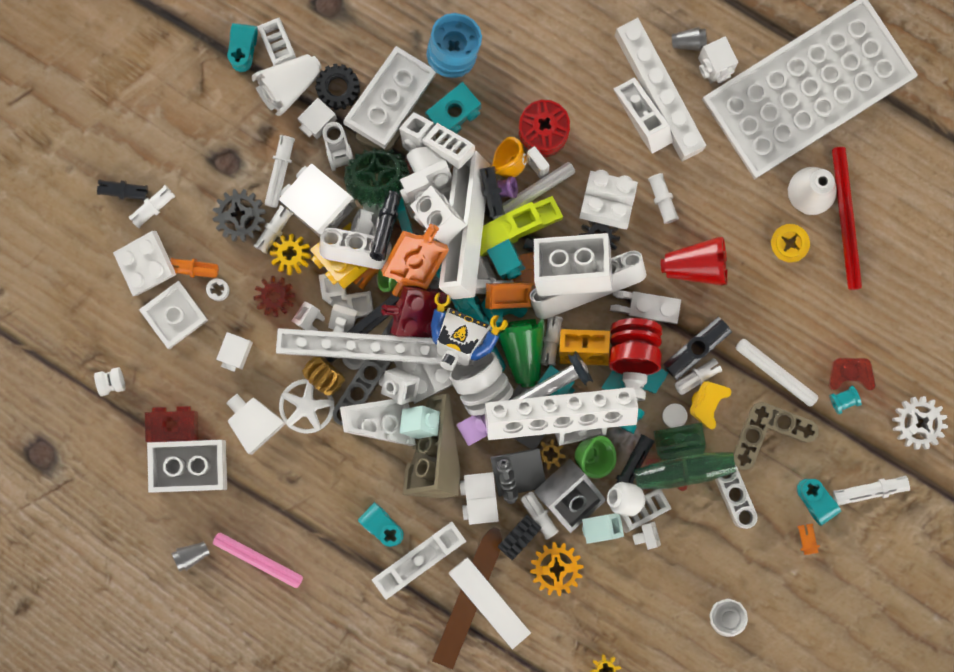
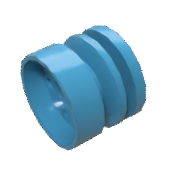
M459 13L446 14L435 22L432 27L426 57L428 64L436 73L444 77L457 78L471 71L475 65L482 41L481 30L477 23L470 17Z

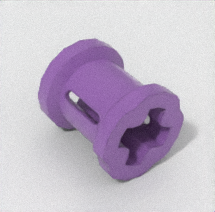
M508 177L507 180H497L499 188H502L501 197L509 196L511 199L517 197L518 185L515 177Z

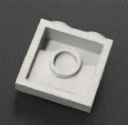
M445 159L400 179L404 188L400 190L405 204H407L406 208L411 218H414L416 214L410 205L430 186H433L442 193L448 201L450 200L452 175Z
M605 170L590 171L579 218L627 230L638 182L625 175L620 177L611 176Z
M394 361L397 368L420 377L416 400L413 401L414 404L453 386L449 378L450 371L442 368L440 364Z

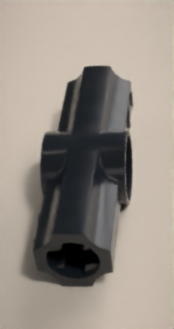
M718 316L662 365L677 381L728 337L732 331ZM699 342L702 344L703 353L701 355H696L692 352V343Z

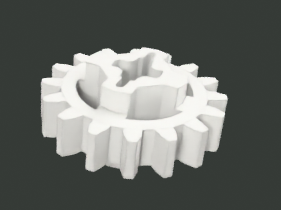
M925 396L920 397L919 402L916 397L910 398V403L903 401L902 406L904 409L897 408L895 410L899 417L892 418V421L898 423V426L894 427L893 431H900L901 433L897 439L905 438L904 446L908 447L913 443L915 450L920 449L921 444L924 449L930 448L929 442L933 445L939 444L936 438L945 437L941 429L948 428V425L942 424V420L946 419L947 415H940L939 413L943 407L935 408L934 399L926 403ZM915 407H924L928 409V411L922 413ZM905 417L908 418L907 426H906V427H905V423H904V422H905ZM917 419L924 420V422L921 424L922 427L918 428L916 426V424L918 423ZM935 419V429L933 430L932 425ZM918 433L925 439H916L912 435Z

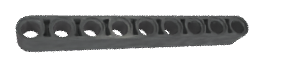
M434 276L428 287L440 289V278ZM393 317L382 335L391 336ZM364 361L333 410V418L337 424L343 426L342 421L338 418L340 407L367 403L377 388L381 376L389 369L393 361ZM369 367H374L378 371L377 377L373 380L365 378V371ZM355 388H362L364 390L362 400L355 401L352 399L351 393Z

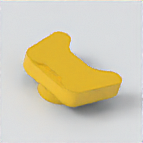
M703 382L700 389L692 396L691 415L705 428L714 429L716 427L715 409L721 399L731 395V389L712 382Z

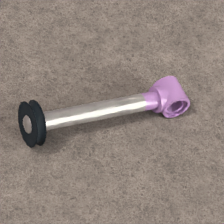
M575 351L573 356L568 354L572 363L571 366L511 400L548 396L578 378L581 379L585 386H587L586 383L588 381L593 382L586 364ZM485 414L472 415L456 425L468 446L487 436Z

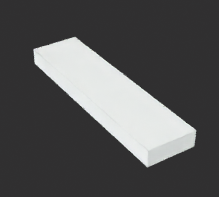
M468 557L448 573L511 649H514L531 634Z

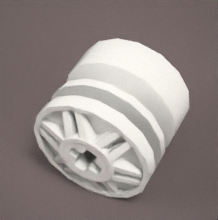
M494 352L474 361V366L455 365L454 369L450 371L449 378L457 393L461 394L460 399L470 415H484L486 402L506 401L513 395L514 389L505 373H502L503 368Z

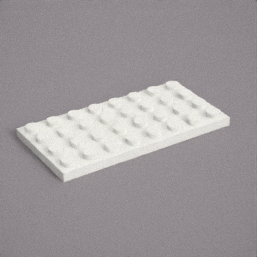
M856 0L710 92L702 100L755 180L910 82L918 74L868 0Z

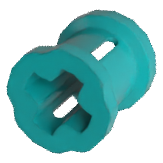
M853 385L849 386L848 390L837 395L834 393L829 395L831 404L838 415L842 414V410L849 407L862 405L860 396Z

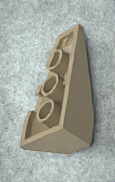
M450 395L431 396L428 398L426 407L440 412L438 436L421 438L418 442L415 441L416 445L412 449L416 451L412 463H407L405 470L403 495L429 498L454 497L459 494L460 465Z

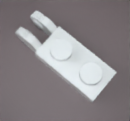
M619 290L613 293V296L616 298L631 299L630 308L617 304L611 305L610 311L629 314L630 317L671 324L678 323L681 299L634 291L631 293Z

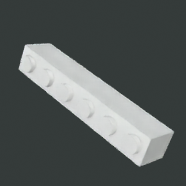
M639 18L618 27L615 32V38L643 90L669 124L673 139L672 144L681 161L702 152L706 144Z
M477 151L459 170L453 167L449 202L466 226L447 244L449 251L442 262L439 288L447 295H450L453 300L475 297L486 204V196H483L485 189L480 169L490 167V164Z

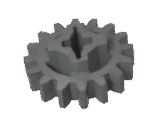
M233 189L232 196L225 192L224 201L217 199L220 207L213 208V211L218 216L212 219L214 222L220 223L216 229L218 231L224 230L222 235L224 238L231 235L233 242H236L238 237L243 242H246L247 235L254 239L255 235L253 232L255 230L258 232L262 231L259 223H266V220L261 217V215L266 213V210L259 209L263 204L262 201H254L256 199L254 193L248 197L246 189H243L241 194H238L237 190ZM242 200L249 202L254 208L244 207ZM230 203H232V206L230 207V209L225 212V209L227 208V206H228ZM238 207L243 214H245L241 216L240 223L234 217L238 215ZM254 219L253 224L247 229L248 223ZM225 223H233L237 231L229 229Z

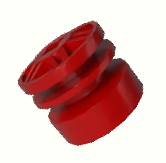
M541 99L528 105L523 110L519 121L518 137L523 144V148L528 152L535 146L541 155L546 158L556 155L564 148L570 132V119L567 111L559 103L552 100ZM549 123V130L547 128L543 131L540 130L541 124Z
M627 318L612 323L610 327L612 335L610 343L613 347L609 352L610 369L620 374L635 372L650 375L658 372L661 369L662 357L661 350L659 349L662 344L661 325L655 321L641 318Z

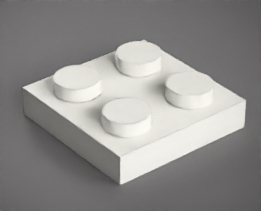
M151 231L113 252L133 296H138L176 275L157 231Z
M180 281L174 283L139 309L167 349H171L208 321Z

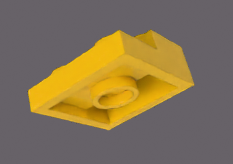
M347 224L342 230L350 231L352 224ZM320 242L310 249L314 254L311 257L312 261L319 269L325 267L328 271L325 273V276L333 285L338 282L343 289L369 268L323 258L319 253Z

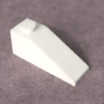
M635 77L614 88V92L638 134L652 154L673 143L669 124Z

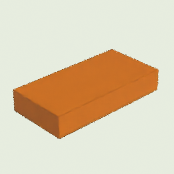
M486 283L485 308L531 307L530 293L532 283Z

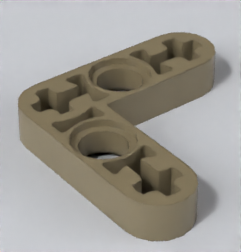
M764 402L756 403L748 413L732 455V462L739 470H747L753 467L768 429L801 442H811L819 434L818 426L811 420ZM761 407L765 408L764 412L767 414V417H762L759 425H764L763 429L756 425H750V421L756 422L758 415L755 413V410H759ZM782 415L789 417L791 422L789 428L785 430L779 428L777 424L778 418ZM796 420L800 421L797 426L802 428L810 425L813 435H808L805 438L803 437L804 432L800 430H795V434L791 433L796 425ZM754 429L759 433V439L756 443H750L746 440L748 430ZM742 443L747 447H755L754 452L748 451L747 458L750 459V462L744 463L743 466L740 465L741 461L737 459L738 455H743L746 449L741 448Z

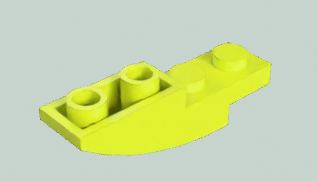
M553 196L534 204L533 202L525 204L484 225L480 256L488 255V249L507 239L512 243H516L523 236L561 221L563 215Z

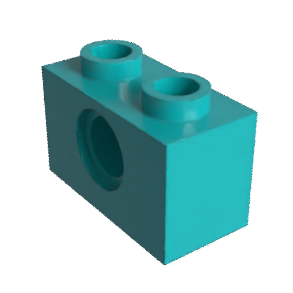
M462 82L429 108L425 114L426 118L432 121L434 126L438 123L457 134L462 129L461 125L467 120L472 122L480 115L481 103ZM453 107L461 109L462 113L458 117H451L448 111Z

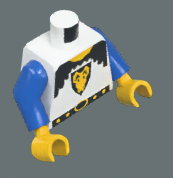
M440 292L437 293L435 303L438 306L437 309H434L431 333L432 340L437 345V353L443 356L440 366L452 371L457 362L469 366L473 360L477 361L490 354L500 336L498 334L499 331L507 328V320H504L502 325L497 327L498 315L491 318L489 325L450 308L446 312L444 309L445 306L450 304V295H447L446 303L441 304L439 302Z

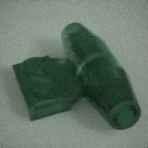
M702 423L653 431L657 455L661 460L634 470L637 487L641 489H672L709 482L737 472L733 452H705L707 447Z

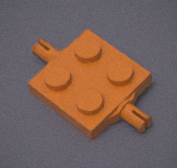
M429 224L424 235L402 231L381 270L383 276L397 281L392 291L394 296L397 297L398 295L400 298L403 286H418L427 289L449 251L447 244L433 240L439 230L436 225Z

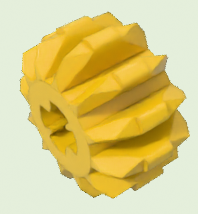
M294 234L289 235V241L283 235L280 236L282 244L273 243V246L278 251H270L271 256L277 257L271 261L272 265H279L278 271L280 273L287 267V275L289 276L292 275L293 268H295L298 274L302 273L299 266L302 264L308 268L309 264L304 259L312 257L311 253L305 252L309 250V244L302 245L304 238L301 236L295 241ZM290 249H293L295 254L297 253L296 256H292V260L285 256V253H290Z

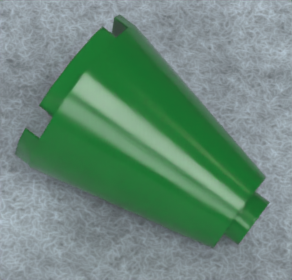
M536 319L509 322V327L498 333L515 383L521 384V387L535 386V382L540 380L545 330L543 319H540L538 323H536Z

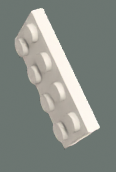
M396 46L345 117L343 124L385 149L436 76V72L430 66Z

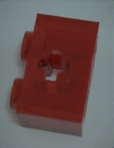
M191 406L176 407V411L167 412V407H154L152 412H145V442L199 441L198 412L191 411ZM171 418L177 422V426H174L172 430L167 427V423L171 422Z

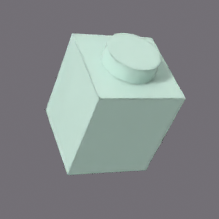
M423 405L402 409L400 433L415 439L438 436L440 412Z
M612 513L582 519V531L587 544L624 537L620 514Z

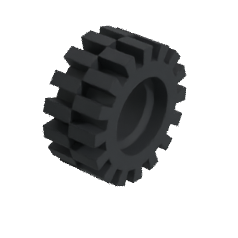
M333 64V67L328 65L325 67V71L321 70L315 85L320 100L330 109L334 108V110L338 111L339 108L345 110L347 106L350 105L351 107L354 105L353 102L357 101L358 93H360V84L356 73L350 67L347 68L343 64L341 66ZM337 78L343 79L347 83L346 92L340 96H335L329 92L330 82Z
M527 514L505 537L498 548L513 560L542 527Z

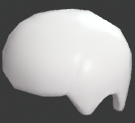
M732 599L716 602L710 612V624L715 632L722 636L733 637L744 631L748 622L746 609L740 602Z

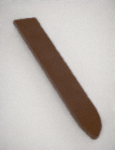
M496 527L490 529L483 536L472 560L474 566L487 581H489L500 553L498 546L502 542L501 532ZM462 589L459 592L432 659V662L452 670L477 611V607Z

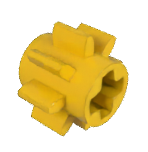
M602 654V660H592L596 668L590 670V672H599V669L603 668L604 663H607L608 667H612V670L608 672H616V670L621 669V666L613 665L615 661L614 656L607 660L605 655Z

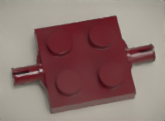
M403 286L400 299L396 305H383L381 313L382 315H393L394 321L391 333L395 336L432 338L431 322L434 309H437L438 306L435 303V296L440 292L439 302L445 304L447 294L441 289Z

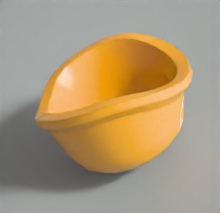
M507 137L499 144L495 150L492 166L496 168V174L508 179V177H517L524 170L527 164V154L523 149L521 141L515 137Z

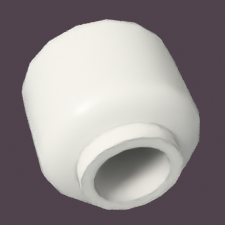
M619 482L609 490L607 502L614 513L635 516L644 507L645 497L640 486Z

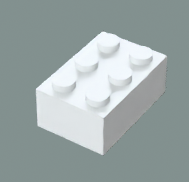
M608 233L534 239V282L538 296L612 291L611 247Z
M225 440L147 443L149 493L227 490Z

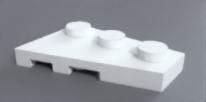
M390 399L340 407L344 432L408 446L416 445L415 438L400 433L402 409L409 408V403L400 405L397 403L398 401Z

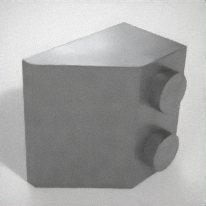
M571 459L564 463L534 491L537 497L570 533L583 522L582 519L588 518L606 501L596 486Z

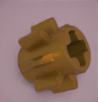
M551 439L548 446L541 442L540 444L543 447L542 451H540L542 463H547V470L550 469L553 463L560 467L558 459L566 458L559 451L563 445L554 446V439ZM549 448H553V452L557 453V458H552L551 462L547 461L546 456H543V453L548 451Z

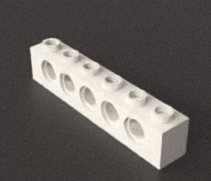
M634 387L485 403V422L488 440L637 425L638 403Z

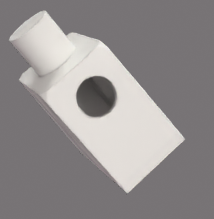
M236 394L226 403L235 413L228 420V423L248 454L252 455L285 425V422L255 398L245 403Z

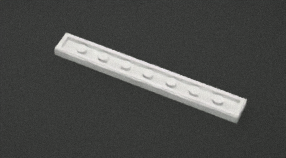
M280 328L277 331L276 354L440 364L443 358L442 355L437 353V345L433 342L432 338ZM474 360L469 366H474ZM456 363V365L465 366L461 363Z

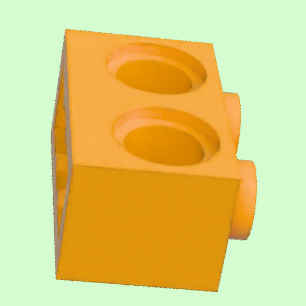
M561 329L560 364H572L568 354L573 356L576 351L586 365L609 366L610 331Z

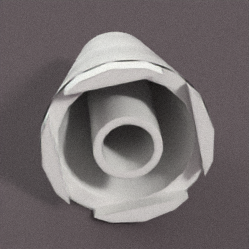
M306 54L258 71L252 75L253 82L258 81L259 86L256 87V90L266 106L271 111L276 109V115L280 116L320 75L321 64L315 56L311 57Z
M806 167L799 170L791 178L788 186V198L792 206L807 215H818L827 211L834 203L837 194L833 175L829 171L818 167Z

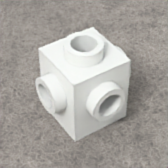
M413 112L399 128L402 146L408 152L415 148L426 146L422 143L421 139L434 127L433 122ZM434 136L431 140L436 141V136Z

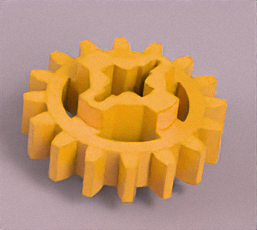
M552 542V548L550 549L543 545L544 552L536 551L535 554L539 558L531 560V563L536 565V567L531 569L530 573L537 575L532 581L533 583L540 581L539 590L541 591L545 587L548 588V595H551L553 590H556L557 595L561 596V590L563 589L568 594L571 593L569 586L578 587L575 579L583 577L578 573V570L584 568V566L576 562L581 558L580 555H572L575 550L573 547L568 551L565 550V543H562L560 548H557L556 543ZM560 553L567 555L572 563H564L560 559ZM548 554H551V560L547 565L540 566L542 560ZM555 557L559 566H563V570L559 571L558 581L555 573L550 572V568L554 567ZM573 572L571 578L563 584V577L567 573ZM541 575H549L553 579L554 585L545 582Z

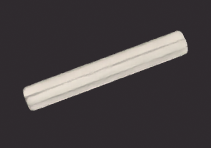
M570 162L565 163L518 193L516 198L504 202L502 205L505 214L530 203L575 173L573 165ZM502 215L494 216L492 219L495 220Z
M741 339L735 348L738 352L806 405L811 407L817 402L818 395L746 339Z

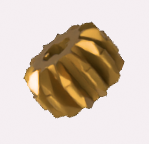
M314 356L305 364L302 370L304 378L325 395H333L341 388L342 383L345 381L338 368L323 357Z

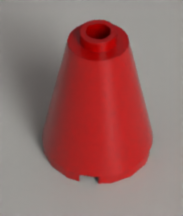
M716 237L666 253L665 259H661V272L666 273L667 278L720 286L727 285L728 269H726L727 254L724 238Z

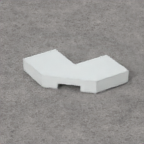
M325 274L319 275L322 299L331 306L337 304L358 311L356 319L366 317L374 310L371 291L347 295L346 288L343 289L338 282L333 285Z

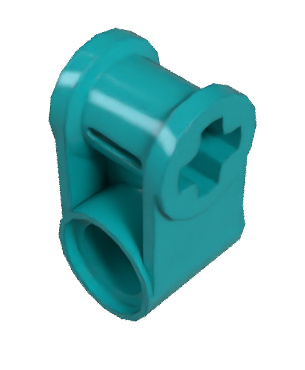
M233 23L231 26L227 56L233 69L238 72H246L252 66L258 38L257 26Z
M803 479L798 483V496L808 508L813 519L820 526L841 512L837 502L819 480ZM807 485L814 486L812 489L813 494L806 493L809 490Z
M376 502L358 519V522L385 546H397L403 540L404 533L401 527ZM387 530H396V541L387 540L389 536L388 533H386Z

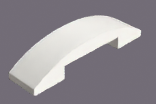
M450 522L374 577L372 581L385 600H387L464 544L466 540L454 523Z

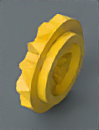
M796 224L780 226L773 233L770 241L772 252L779 260L787 263L798 262L806 256L810 248V239L807 232ZM796 236L793 243L796 248L791 247L784 251L786 246L784 239L789 240Z

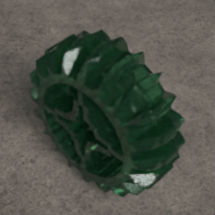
M373 147L372 151L369 152L364 149L362 155L356 153L355 159H349L348 166L345 167L344 183L348 194H351L354 201L358 200L361 206L367 203L370 208L373 204H377L381 208L385 197H389L390 191H395L401 195L400 190L404 188L400 179L409 176L410 172L406 161L403 160L400 154L395 155L393 149L385 152L383 148L376 150Z

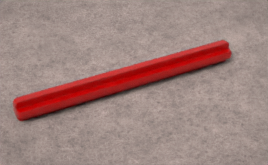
M835 147L832 149L847 285L849 290H859L862 288L846 148Z

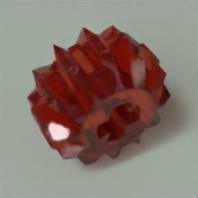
M271 276V284H268L263 279L261 282L265 287L262 289L256 286L255 290L261 293V295L254 296V300L262 301L257 305V309L262 310L265 308V316H269L273 310L274 317L278 318L280 309L285 315L288 314L285 306H294V303L288 299L295 298L296 294L293 292L287 293L293 286L291 283L284 286L285 278L281 277L277 283L276 277ZM273 291L281 295L280 299L277 298L278 301L275 303L269 299V295H273Z

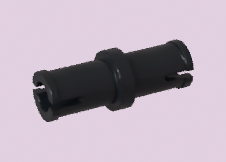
M495 166L480 169L485 189L483 196H486L490 217L505 214L500 195L502 188H499Z
M98 180L97 195L115 196L119 200L130 198L144 201L147 198V185L127 184V181L123 180L121 182Z

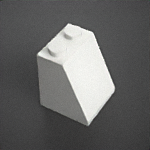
M312 163L308 168L304 166L297 173L296 177L298 179L292 185L288 184L282 189L279 199L281 204L319 237L323 230L337 228L357 206L352 196Z

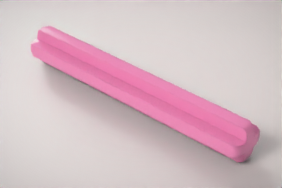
M218 533L213 540L215 546L294 588H298L303 580V576L222 533Z

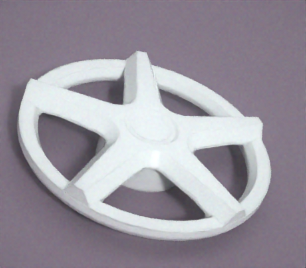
M307 379L295 381L283 391L279 401V411L281 418L289 428L299 433L308 434L323 429L330 422L333 416L334 400L332 395H327L328 399L315 400L313 398L314 386ZM306 384L303 397L288 393L294 387ZM284 399L297 407L289 419L284 414ZM330 407L328 417L320 425L316 410ZM304 416L309 419L314 428L301 429L293 424Z

